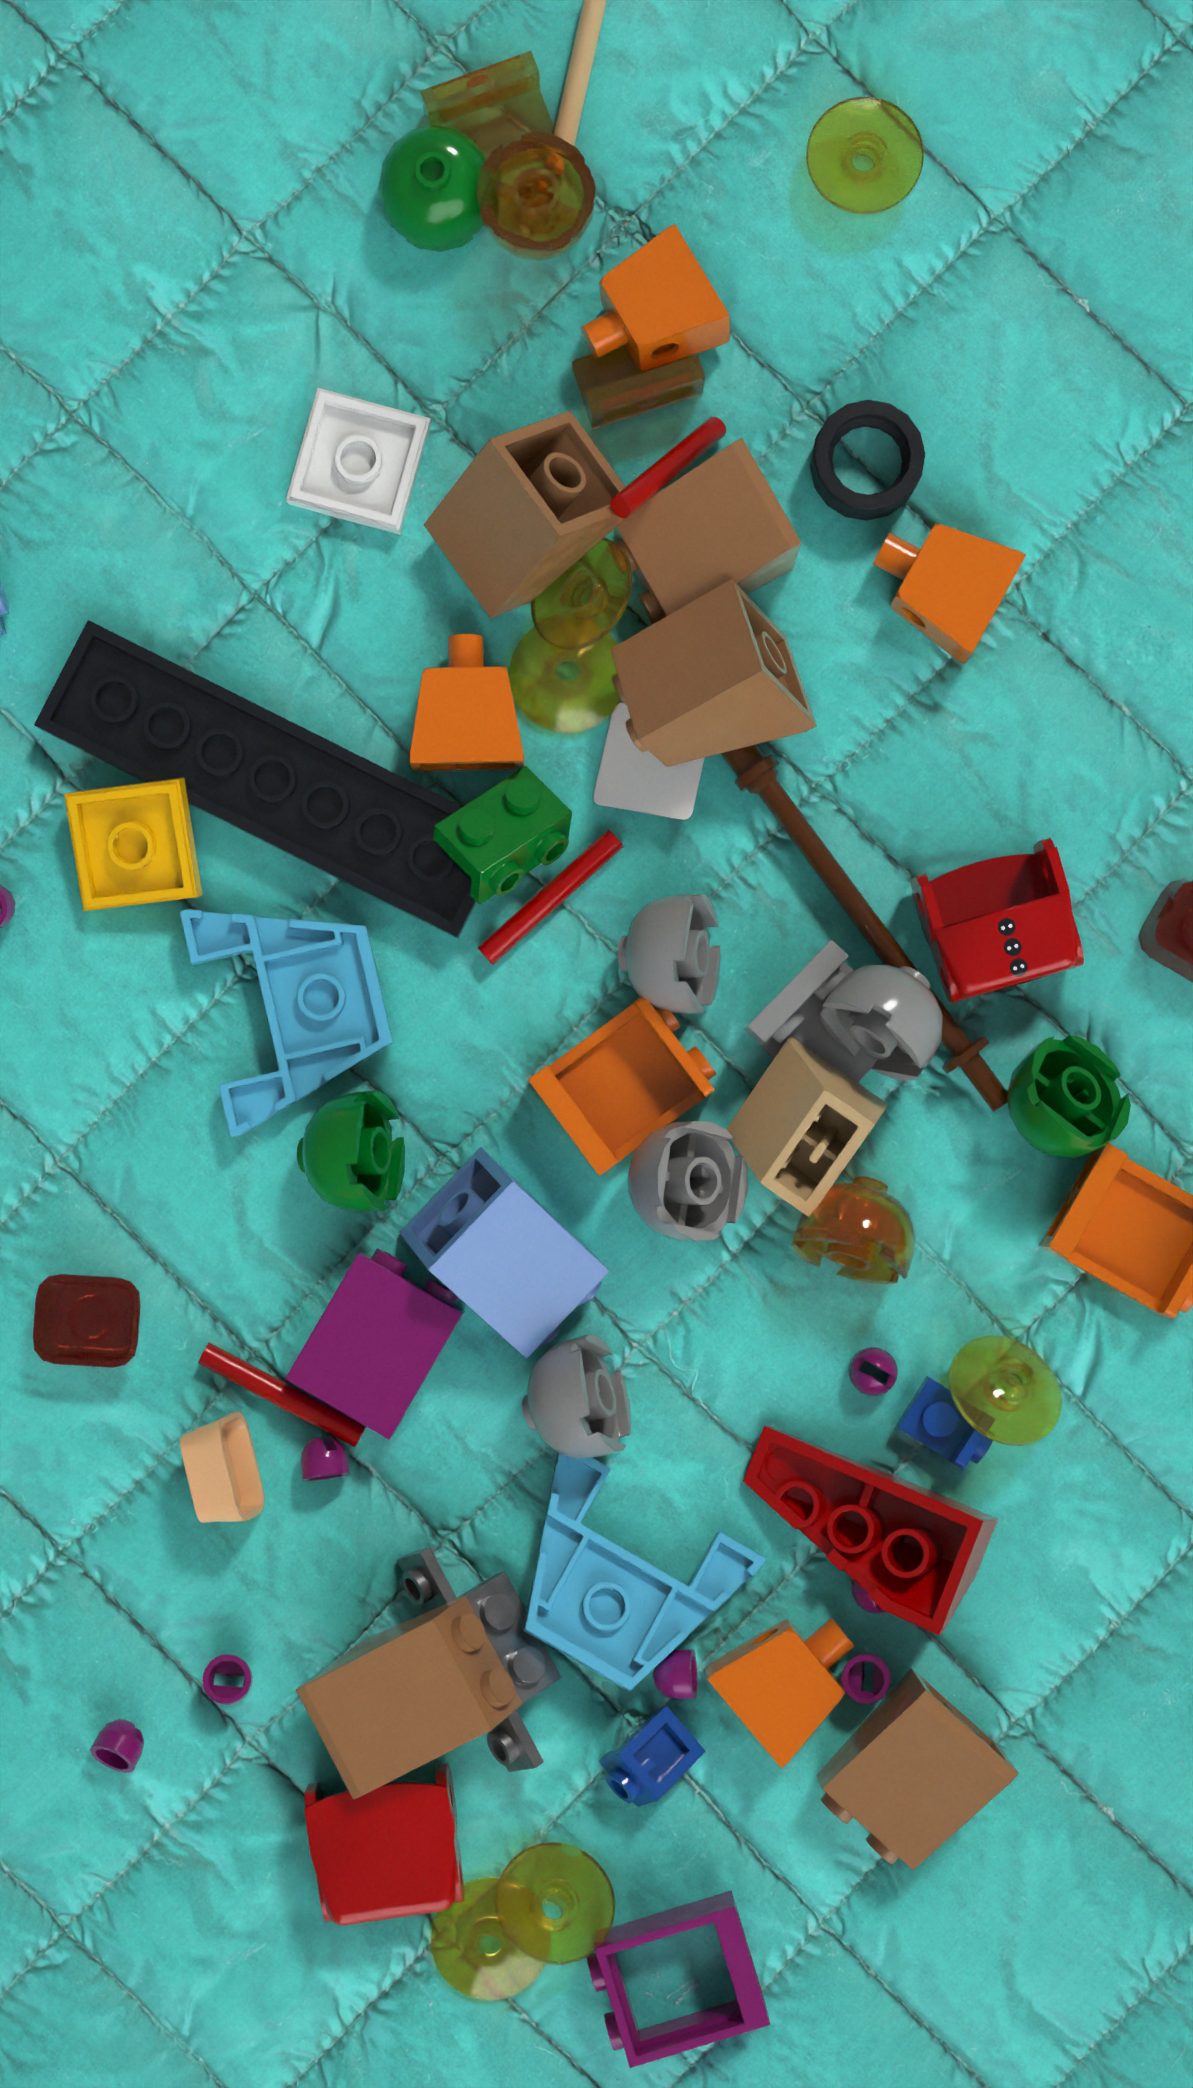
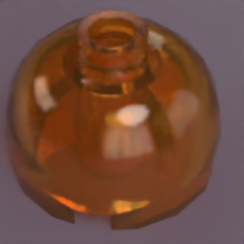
M536 132L521 135V140L511 142L504 148L502 144L493 150L480 170L477 202L483 225L499 247L517 258L542 261L563 255L579 243L593 218L596 187L591 171L585 164V158L580 151L558 136Z
M859 1176L855 1177L852 1183L833 1184L818 1207L809 1216H806L804 1213L801 1214L791 1247L798 1256L817 1267L820 1266L822 1257L843 1266L837 1275L868 1283L894 1284L897 1283L899 1274L904 1279L908 1276L914 1255L916 1236L908 1211L899 1200L887 1194L888 1186L876 1179Z

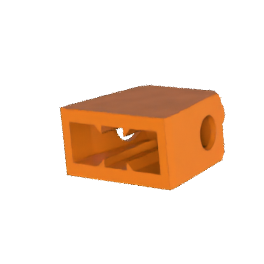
M675 224L666 228L602 277L599 286L601 303L606 314L580 327L583 338L596 359L625 345L637 367L645 371L721 346L730 341L729 313Z
M934 524L921 549L889 533L873 565L903 580L890 607L953 658L965 664L980 641L1026 554L942 524Z
M476 634L449 636L448 667L423 669L410 749V765L413 772L520 770L525 766L507 667H484L483 636Z
M833 1618L829 1619L806 1640L788 1619H785L714 1660L704 1669L710 1684L776 1763L783 1768L845 1694L841 1683L829 1668L855 1645Z

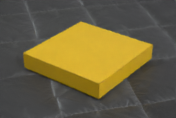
M184 778L75 791L64 794L83 911L197 898L203 895Z

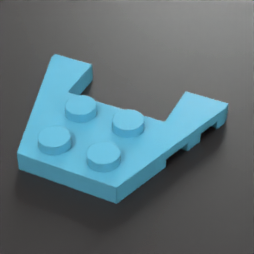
M191 909L179 911L191 964L197 965L253 952L279 1070L276 1072L219 1085L230 1137L234 1138L244 1135L394 1043L371 940L366 926L255 917L254 915L234 913L223 914Z
M557 1453L523 1630L621 1688L631 1691L680 1645L699 1624L730 1598V1595L749 1577L753 1576L763 1566L766 1558L727 1535L718 1532L715 1534L688 1586L582 1525L585 1514L611 1468L592 1457L573 1458Z

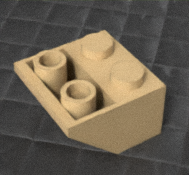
M789 1036L726 1130L735 1139L731 1140L740 1155L744 1157L743 1159L758 1181L810 1218L889 1104Z

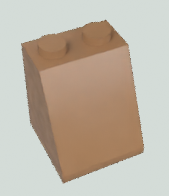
M569 410L489 439L423 525L492 619L533 601L626 518H620L614 514L610 501L626 486Z
M740 438L647 500L614 528V538L616 541L609 544L611 552L624 575L627 576L634 572L645 592L638 595V599L651 624H654L730 579L746 594H749L793 570L801 541L743 438Z
M732 579L610 649L617 671L612 676V682L617 694L627 705L631 717L625 722L627 732L634 745L641 752L649 750L666 767L807 732L817 726L786 636Z
M466 1595L364 1639L296 1689L353 1799L361 1797L491 1731L523 1704L514 1687L512 1678L504 1669L485 1632L483 1623L475 1614Z
M910 1668L817 1774V1778L821 1788L826 1792L820 1800L836 1817L845 1824H848L854 1817L871 1832L865 1840L884 1860L893 1865L900 1858L908 1867L914 1870L1008 1786L1019 1773L1001 1747L917 1672Z

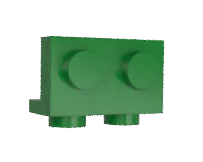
M524 766L434 825L433 839L472 878L470 896L478 904H482L495 894L498 896L507 894L517 886L523 875L541 863L543 865L553 863L564 853L569 844L572 811L527 766Z

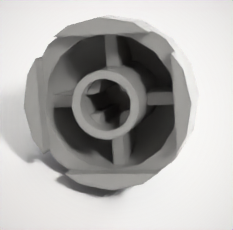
M679 894L652 901L642 907L631 922L627 936H622L619 940L618 963L620 969L628 972L630 983L637 994L648 1000L652 1006L674 1013H703L705 1011L701 1005H711L715 998L720 971V946H712L710 948L707 927H718V922L712 902L705 894Z
M867 965L850 972L827 997L822 1005L824 1009L820 1013V1021L828 1034L847 1053L855 1058L862 1049L868 1055L877 1059L871 1069L898 1080H915L933 1058L942 1039L943 1015L935 996L929 990L930 983L920 972L907 966L897 968L890 965Z
M712 1121L675 1122L652 1132L641 1143L633 1154L628 1171V1192L635 1211L652 1230L676 1240H714L722 1235L718 1232L723 1229L726 1223L736 1222L742 1213L748 1192L747 1166L743 1159L744 1157L735 1156L732 1146L727 1141L735 1140L728 1130Z
M584 1335L551 1347L536 1362L529 1377L528 1395H525L522 1400V1409L526 1423L532 1430H537L542 1440L561 1455L573 1458H589L624 1450L626 1445L620 1443L619 1438L628 1436L631 1432L630 1403L621 1370L614 1372L610 1377L603 1357L613 1353L598 1335Z

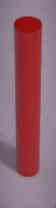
M710 417L616 494L610 501L614 514L620 518L630 516L723 438L726 434L724 423L717 417Z
M607 830L478 946L477 949L494 965L624 847L610 830Z
M208 1343L198 1361V1364L353 1447L357 1446L366 1429V1426L211 1343Z

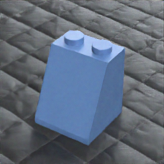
M482 1147L469 1158L399 1232L425 1267L526 1359L537 1348L546 1346L555 1338L560 1329V1323L578 1305L585 1304L595 1296L601 1286L602 1279L610 1272L586 1246Z

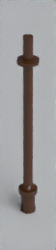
M758 744L720 753L738 778L735 780V784L742 792L747 789L749 793L760 796L882 963L897 968L907 966L917 970L777 781L778 771L776 767L779 765V762L774 755L766 756ZM930 987L929 990L935 996L943 1015L941 1042L952 1056L944 1063L942 1069L948 1074L959 1066L993 1112L1007 1103L1008 1091L979 1054V1051L990 1042L985 1036L971 1042Z

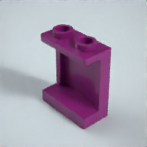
M377 1248L373 1256L365 1252L357 1254L285 1379L390 1440L465 1311L455 1305L459 1297L449 1288L431 1278H428L423 1287L403 1275L408 1267L407 1264Z

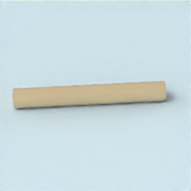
M583 0L547 160V165L556 170L567 171L570 169L607 0Z

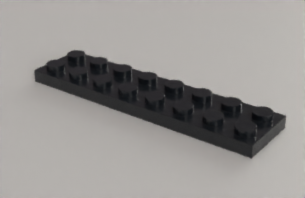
M89 620L87 621L34 723L38 729L144 782L184 778L188 804L459 939L477 903L470 896L472 878L433 838L434 825L462 808L461 806Z

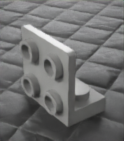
M830 940L743 1029L773 1059L789 1036H791L857 1083L877 1061L876 1058L868 1055L862 1049L855 1058L851 1056L828 1034L820 1021V1013L824 1009L822 1005L827 997L853 971L844 962L849 955L833 940Z

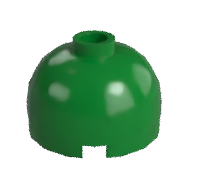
M431 125L414 129L393 144L382 163L378 190L385 217L398 234L405 237L407 242L419 249L442 252L463 247L473 239L472 236L482 228L484 223L487 224L493 214L496 186L491 164L477 143L455 128Z
M1069 1035L1063 1040L1053 1039V1036L1043 1040L1034 1047L1012 1072L1006 1098L1008 1110L1018 1132L1032 1147L1050 1156L1077 1158L1100 1149L1116 1139L1128 1124L1131 1104L1128 1094L1122 1098L1120 1097L1119 1089L1114 1081L1121 1074L1116 1065L1099 1047L1078 1036Z
M380 1091L354 1092L333 1098L317 1108L306 1126L304 1137L299 1140L297 1161L301 1171L306 1173L308 1182L322 1200L344 1210L369 1212L384 1211L389 1208L384 1204L385 1200L397 1199L401 1191L405 1172L404 1137H398L392 1142V1129L389 1120L399 1119V1116L388 1095Z

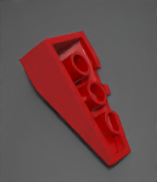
M764 1426L743 1480L747 1486L794 1529H799L819 1547L833 1565L840 1571L844 1570L868 1592V1597L882 1610L937 1635H942L977 1575L998 1520L944 1495L769 1426Z

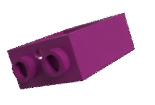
M732 1890L594 1932L595 1953L586 1956L590 1975L596 1992L607 1989L613 2010L604 2014L609 2039L614 2051L624 2048L630 2068L770 2025L767 2006ZM714 1922L737 2000L639 2030L616 1952Z

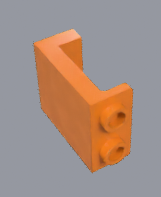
M644 997L636 999L628 1008L551 1065L545 1066L528 1079L599 1176L637 1149L652 1132L672 1123L715 1091L708 1080L714 1077L716 1072L696 1046L686 1052L673 1034L681 1026L672 1012L652 1006Z
M1108 1143L1104 1147L1090 1153L1038 1246L1155 1313L1174 1319L1179 1311L1187 1313L1193 1306V1195L1128 1159L1127 1153Z

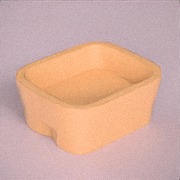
M232 1412L181 1436L180 1449L194 1509L201 1523L249 1521L263 1511L265 1501L263 1484L249 1427L241 1412Z

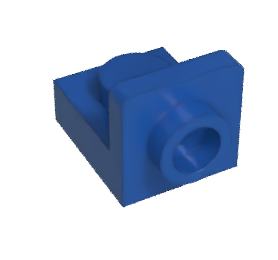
M926 1376L895 1425L962 1470L970 1460L977 1464L984 1457L995 1438V1433L989 1430L995 1420L993 1417Z
M666 1705L658 1708L618 1749L607 1752L599 1760V1763L608 1773L606 1781L613 1792L627 1803L633 1802L636 1806H642L658 1801L706 1751Z

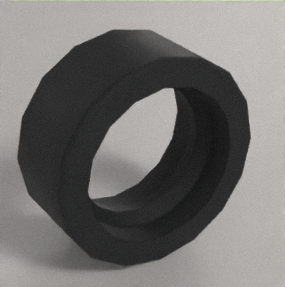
M863 400L846 404L827 418L816 436L810 463L814 488L827 506L845 517L868 521L889 516L906 504L922 476L925 449L921 432L906 413L890 403ZM861 427L880 429L890 435L899 446L902 458L900 474L895 482L884 491L869 495L856 493L844 486L836 476L832 462L834 448L841 437L852 429Z

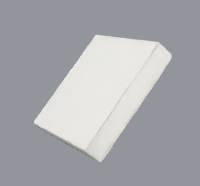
M317 388L287 493V503L292 506L401 535L432 425L431 418Z

